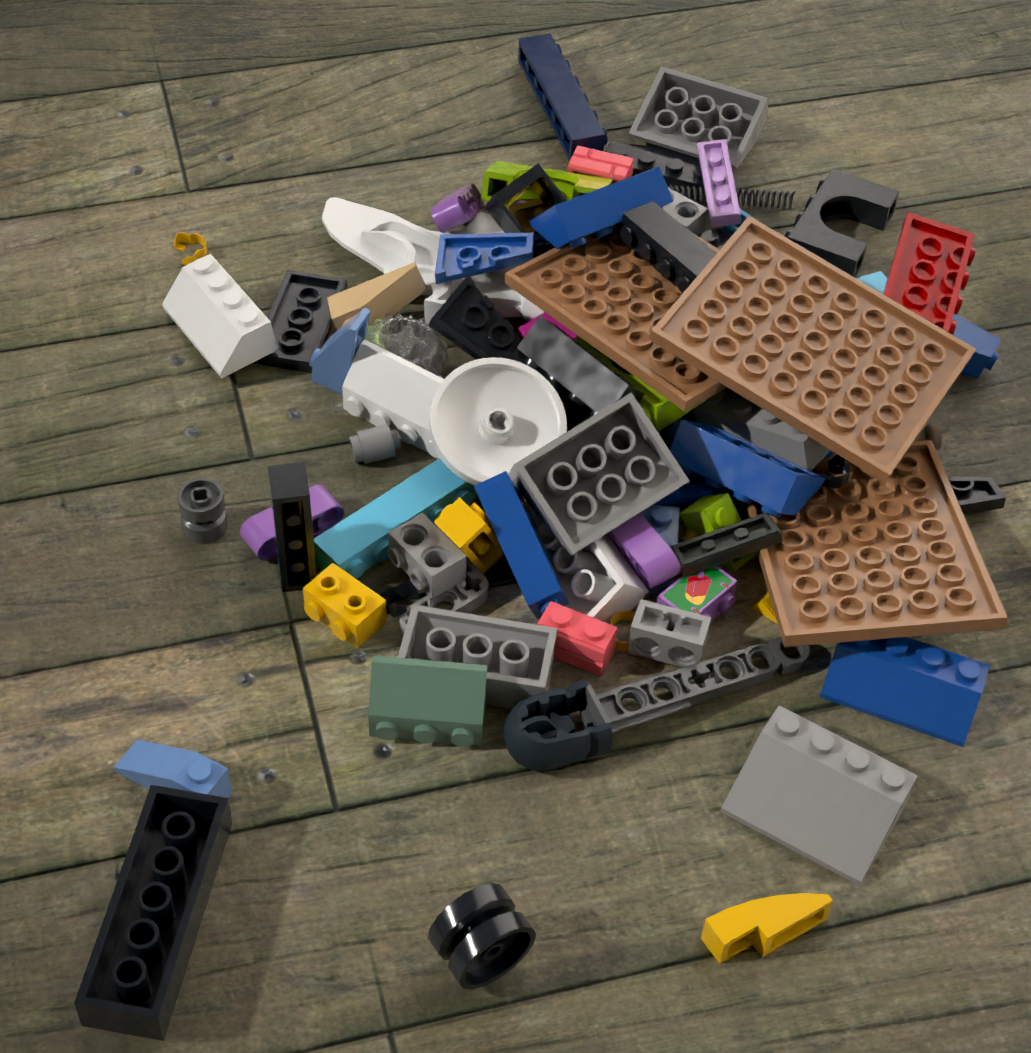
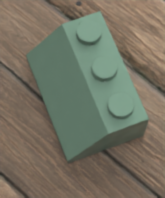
M373 656L368 710L369 736L379 737L383 740L405 739L416 740L420 743H453L462 747L470 745L482 746L486 713L487 665Z

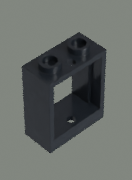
M539 163L493 195L484 206L504 233H526L506 206L530 188H532L547 209L568 201ZM548 241L540 247H537L534 243L533 259L554 249V246Z

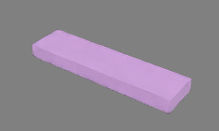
M726 139L697 143L711 228L741 224V213Z

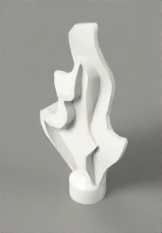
M336 197L329 198L326 201L322 215L323 225L336 242L384 274L413 262L416 263L427 287V290L421 295L430 296L424 300L425 327L432 328L429 326L431 318L465 279L461 278L436 284L435 268L440 234L504 233L492 216L484 212L477 213L474 220L463 230L442 233L417 226L393 213ZM518 266L470 276L475 281V286L484 296L487 295L493 302L494 308L502 318L522 317L525 321L529 322L544 313L539 307L505 284V273Z

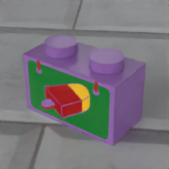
M716 565L685 577L681 576L658 595L657 603L711 617V626L713 620L721 613L723 615L727 614L736 602L737 580Z

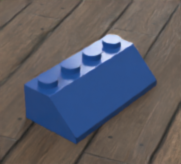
M656 167L557 204L529 222L532 228L556 249L568 245L571 250L588 242L586 237L595 235L597 240L613 233L612 227L620 225L622 228L623 212L652 201L663 209L664 206L672 203L673 199L660 167Z
M682 420L670 448V452L684 473L695 476L696 473L705 476L704 483L721 490L725 486L734 491L732 494L734 498L750 504L754 500L762 504L761 510L778 518L782 514L796 515L825 481V478L709 424Z
M908 637L837 643L820 698L963 747L991 665Z

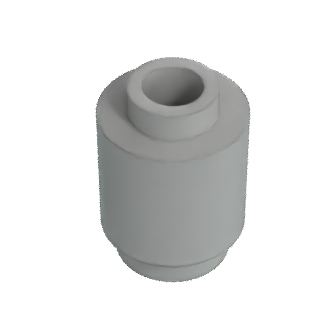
M388 424L357 431V435L349 437L355 463L364 461V464L396 457L395 450L401 449L397 430H390Z

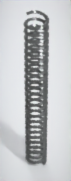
M671 185L668 186V188L677 193H682L685 197H687L688 192V198L691 200L694 192V202L696 203L698 202L700 192V203L703 204L705 190L703 189L702 191L701 187H698L696 190L695 186L692 189L689 186L685 189L683 185L680 189L677 185L674 189ZM742 188L739 191L736 189L738 203L741 194V204L744 206L747 194V205L750 206L753 194L754 207L757 203L758 194L759 206H762L765 194L766 207L771 195L772 208L774 207L776 196L778 208L780 207L781 196L783 197V208L786 207L787 196L789 198V208H791L793 196L796 193L795 191L792 194L789 191L784 193L783 190L780 193L777 190L774 193L771 190L768 193L766 190H763L761 193L759 189L755 193L754 189L750 192L748 189L745 191Z

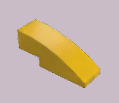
M813 893L775 895L751 900L706 918L701 940L719 964L752 945L763 958L826 921L833 900L828 894Z

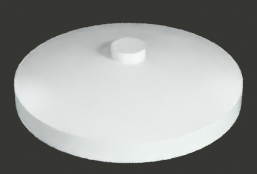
M491 357L465 363L452 371L443 380L431 404L429 432L435 451L446 467L464 481L477 485L504 471L509 473L515 463L566 433L567 419L558 393L543 375L521 362Z

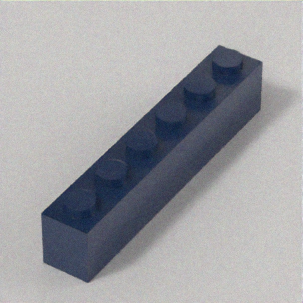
M551 33L519 38L518 62L568 160L570 161L577 146L604 151V145H607L608 142L607 132L604 127L601 128L596 111L590 108L586 93H582L578 78L573 76L569 61L563 58L561 47L555 43Z

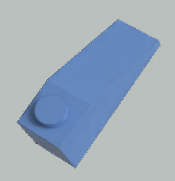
M364 307L329 337L321 349H315L309 362V366L313 367L311 381L343 395L342 385L360 344L366 340L370 309Z
M136 740L114 766L116 773L148 790L151 785L226 798H229L232 794L228 768L196 751Z

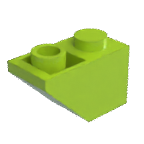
M728 493L702 496L679 513L687 529L698 532L699 536L742 521ZM757 551L722 563V565L731 572L736 571L756 556Z

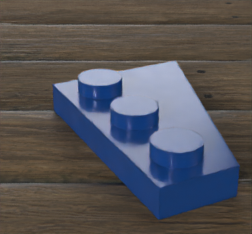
M534 232L440 234L435 268L436 284L466 278L468 274L469 276L519 266L532 260L534 255Z

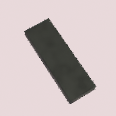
M766 512L681 542L670 548L680 563L682 576L685 577L783 542L781 531Z

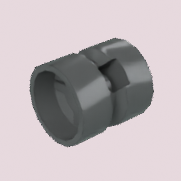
M196 478L183 484L178 491L177 499L184 535L190 541L199 544L215 542L223 537L227 531L228 522L221 485L209 478Z

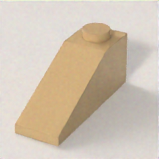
M413 262L327 297L331 319L338 331L365 307L371 310L367 333H370L426 291L427 287L416 263Z

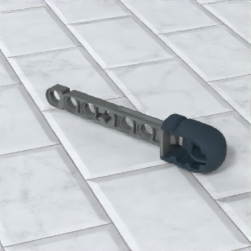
M779 637L769 640L768 644L753 645L674 671L668 670L595 693L587 680H582L569 684L567 689L561 687L530 696L520 701L506 718L503 728L506 748L518 764L527 769L538 771L557 769L584 760L587 755L597 756L610 750L613 740L612 733L771 680L777 673L781 677L802 669L810 654L809 645L790 646L798 650L801 655L799 659H791L784 654L782 649L786 647L783 645L782 638ZM754 657L763 658L769 663L770 667L759 669L753 665L751 659ZM723 667L731 668L736 671L738 678L726 679L720 674L719 669ZM692 679H693L694 682H695L694 684H690V681H691ZM703 683L702 688H700L697 684ZM666 688L671 691L674 698L671 700H661L655 695L654 690ZM626 698L634 699L640 704L641 708L637 711H629L622 706L621 700ZM580 712V717L586 726L584 731L575 732L576 728L569 716L570 713Z

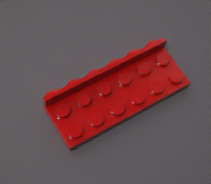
M908 212L903 222L883 295L953 335L957 325V321L952 320L953 314H958L964 298L959 295V292L965 289L970 276V272L965 271L966 266L970 267L976 253V248L972 247L975 234Z

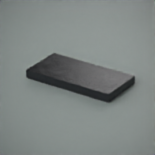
M287 270L267 317L271 321L278 350L253 363L312 373L313 367L309 366L311 356L316 348L321 349L334 324L331 319L327 297L347 290V280Z

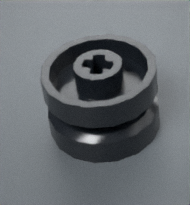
M496 883L481 885L462 894L436 917L428 934L429 941L441 958L449 960L448 968L462 988L471 990L486 986L513 969L527 955L536 938V933L521 912H515L514 902L501 884Z

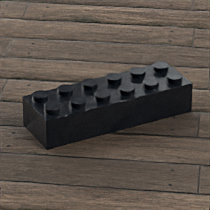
M155 785L150 786L74 1002L81 1026L164 1041L232 826L229 798Z

